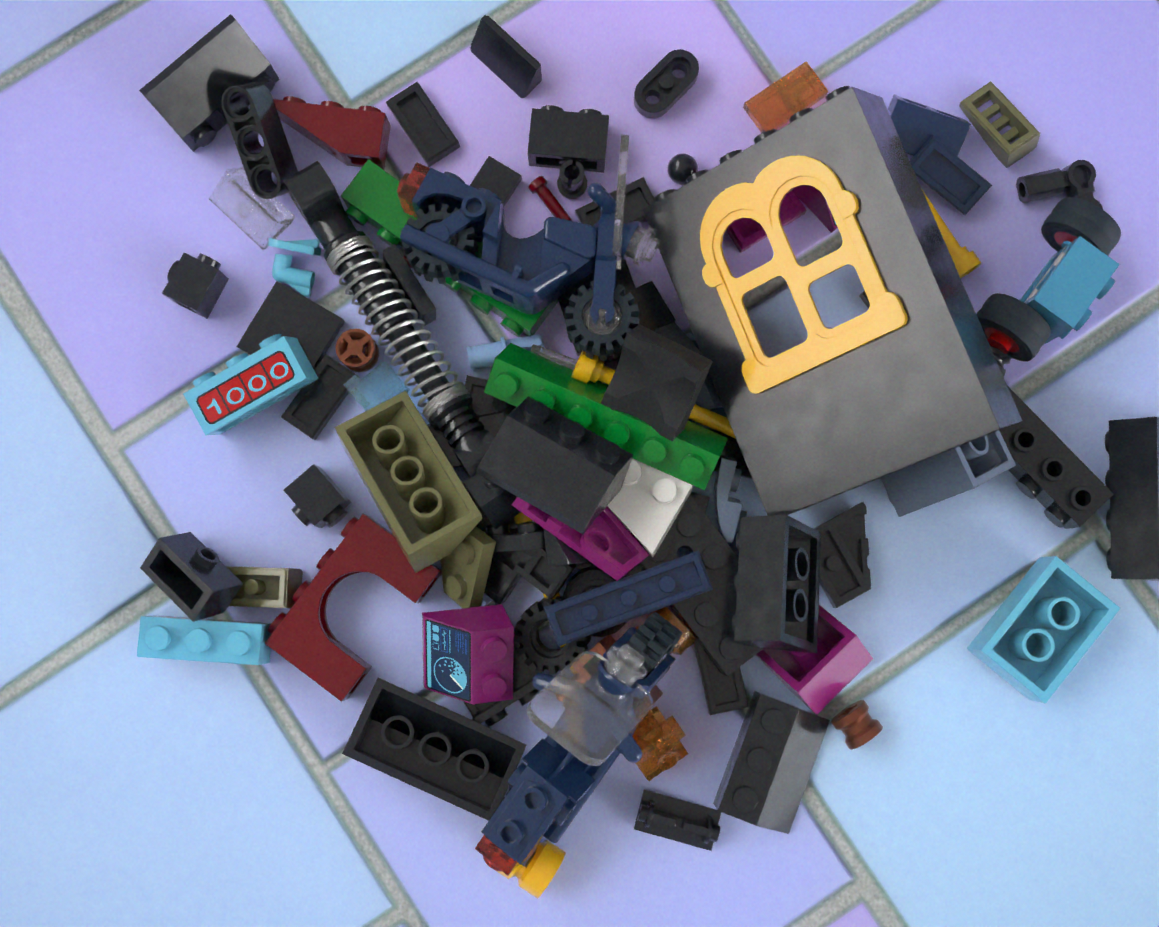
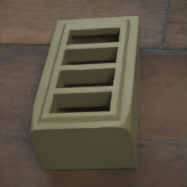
M991 81L960 102L959 107L993 154L1006 168L1037 147L1040 132ZM989 100L993 102V105L983 112L977 109ZM1000 112L1002 115L1000 118L992 123L988 121ZM1009 125L1011 129L1001 135L999 131ZM1016 138H1019L1018 140L1010 144V142H1012Z

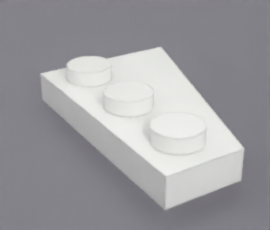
M632 458L621 490L607 506L628 531L638 539L648 553L654 557L691 494L693 485Z

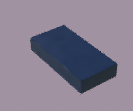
M932 135L910 160L915 175L963 215H966L992 186Z

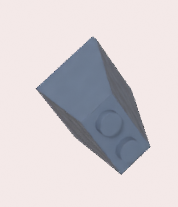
M996 431L880 479L887 491L889 501L893 504L898 517L974 489L1016 466L1000 431Z

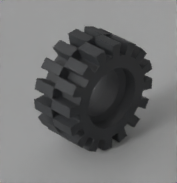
M557 596L555 599L546 597L539 602H535L520 616L522 618L516 623L515 629L518 630V633L514 635V643L519 642L520 647L517 649L518 655L525 654L527 659L524 663L527 666H530L532 663L537 665L535 669L537 672L542 673L547 669L549 674H556L559 670L562 673L569 670L585 654L588 649L587 645L591 641V635L566 643L560 649H550L541 642L539 638L540 625L545 621H549L544 607L563 601L564 597Z

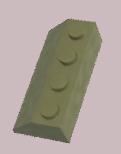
M406 391L334 427L346 454L415 573L450 555L482 520L480 511Z

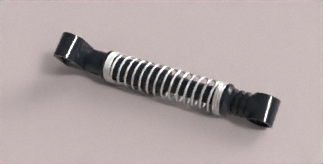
M316 161L283 180V183L294 204L325 249L324 258L334 275H341L339 284L348 285L345 294L354 295L352 304L360 305L358 314L367 316L364 324L373 325L371 334L380 336L378 340L379 345H388L384 354L387 356L395 355L391 365L398 366L403 364L398 370L397 375L405 376L411 373L405 380L404 385L408 387L415 384L418 385L412 390L410 396L417 397L424 394L418 401L417 406L424 407L422 414L425 415L424 417L427 418L426 420L431 426L437 427L441 432H444V438L449 440L448 444L451 448H455L453 451L468 477L471 478L476 474L477 468L493 442L494 437L488 430H484V424L479 421L478 415L474 413L472 407L473 398L468 389H466L464 383L457 381L458 374L455 371H450L451 363L443 361L444 352L437 350L438 343L435 340H430L431 332L424 330L425 323L417 319L418 312L411 309V302L408 299H404L405 292L402 289H398V282L392 279V272L389 269H385V262L379 259V252L374 249L370 238L363 231H357L345 212L329 176L321 164ZM416 322L421 324L420 330L414 329L413 326ZM422 333H426L428 338L422 341L419 336ZM428 343L434 344V349L432 351H429L426 346L428 345ZM391 347L395 348L394 351L388 352L391 349ZM435 353L441 355L439 361L434 360L433 356ZM399 357L402 359L399 362H395ZM441 364L448 365L445 372L441 371L439 367ZM407 367L408 371L401 373ZM448 374L454 375L452 382L447 380L446 376Z

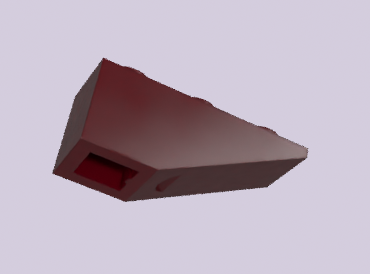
M286 96L283 100L273 99L280 120L345 165L363 167L369 159L383 170L385 169L391 126L386 114L380 109L372 106H360L359 109L344 108L343 105L333 101H323L321 105L306 103L303 99L293 96Z

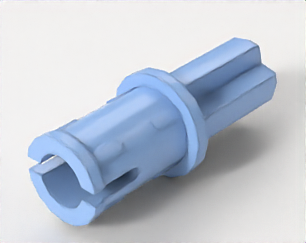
M535 334L505 340L503 336L497 342L466 346L470 369L475 371V369L493 366L495 357L510 343L544 356L543 338L541 335Z

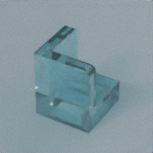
M387 362L380 363L361 380L354 375L343 384L365 411L404 391L407 393L410 391Z

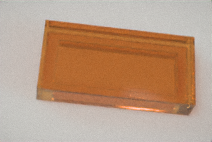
M806 61L746 101L743 108L760 132L763 133L771 129L777 130L789 122V118L793 114L811 107L826 97L828 90Z

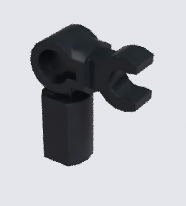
M1077 160L1062 170L1055 168L1022 176L1016 182L1019 200L1022 203L1059 195L1065 191L1067 198L1083 199L1103 209L1101 203L1093 196L1095 192L1093 182L1096 178V170L1086 160Z

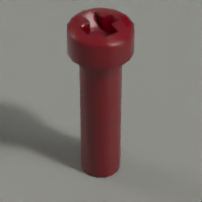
M544 176L537 177L529 184L528 188L532 194L537 193L554 217L572 221L546 186L548 182Z

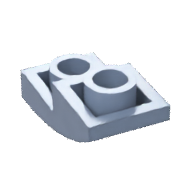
M721 455L716 466L714 482L715 510L723 538L726 542L733 543L735 533L738 534L740 531L741 517H747V511L742 510L743 504L741 501L728 497L730 491L736 493L742 470L736 468L737 461L735 458Z

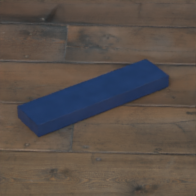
M698 550L546 606L544 609L558 646L710 591L713 588Z

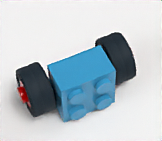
M1073 197L1064 198L1058 202L1041 227L1044 239L1057 253L1049 259L1020 300L1009 295L995 293L988 297L982 308L977 312L976 315L991 347L998 348L1004 354L1008 353L1015 360L1030 361L1036 356L1044 343L1046 344L1057 337L1063 339L1072 329L1078 331L1092 315V311L1088 308L1094 299L1100 300L1112 288L1115 280L1111 276L1120 264L1108 255L1119 242L1121 230L1116 221L1107 212L1091 202Z

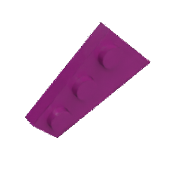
M519 497L512 503V506L617 581L649 556L647 551L608 506L582 534Z

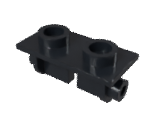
M644 789L634 830L712 851L713 843L717 842L720 833L718 823L721 812L717 809Z

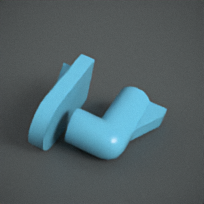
M269 238L268 246L316 256L321 255L319 239L282 241ZM275 254L272 269L273 278L280 283L290 285L304 297H311L315 272L291 267L292 255Z

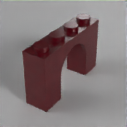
M362 514L359 519L353 517L346 524L340 534L344 538L335 551L330 548L321 557L316 566L320 571L311 583L306 580L296 590L292 597V600L296 603L287 614L282 612L274 619L268 628L271 636L265 642L267 646L341 702L350 698L372 666L338 641L329 628L326 607L329 596L336 585L350 575L369 572L384 579L414 603H421L442 575L441 569L434 564L415 573L394 535L365 514Z

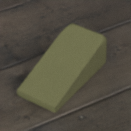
M226 566L243 583L229 606L292 608L296 603L292 600V597L302 584L303 572L301 569Z

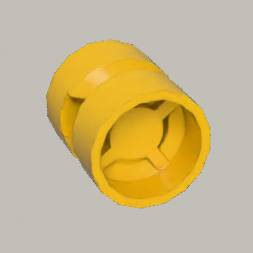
M549 840L538 843L537 849L530 856L525 866L497 852L490 867L507 879L516 876L519 887L537 899L551 882L566 855L565 851Z

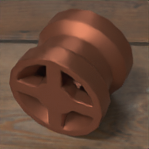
M349 329L338 338L336 354L339 360L350 370L366 372L377 363L379 347L366 331Z
M864 700L857 701L846 707L831 720L834 728L841 730L846 736L845 743L850 750L864 745L883 729L880 722L872 719L869 715V706Z

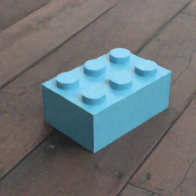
M1057 556L1039 557L967 649L1027 699L1046 704L1121 608Z

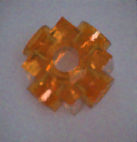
M656 706L635 721L636 730L632 737L643 752L641 760L635 764L648 781L663 771L672 768L679 760L688 755V752L680 742V739L686 735L673 715L665 719Z

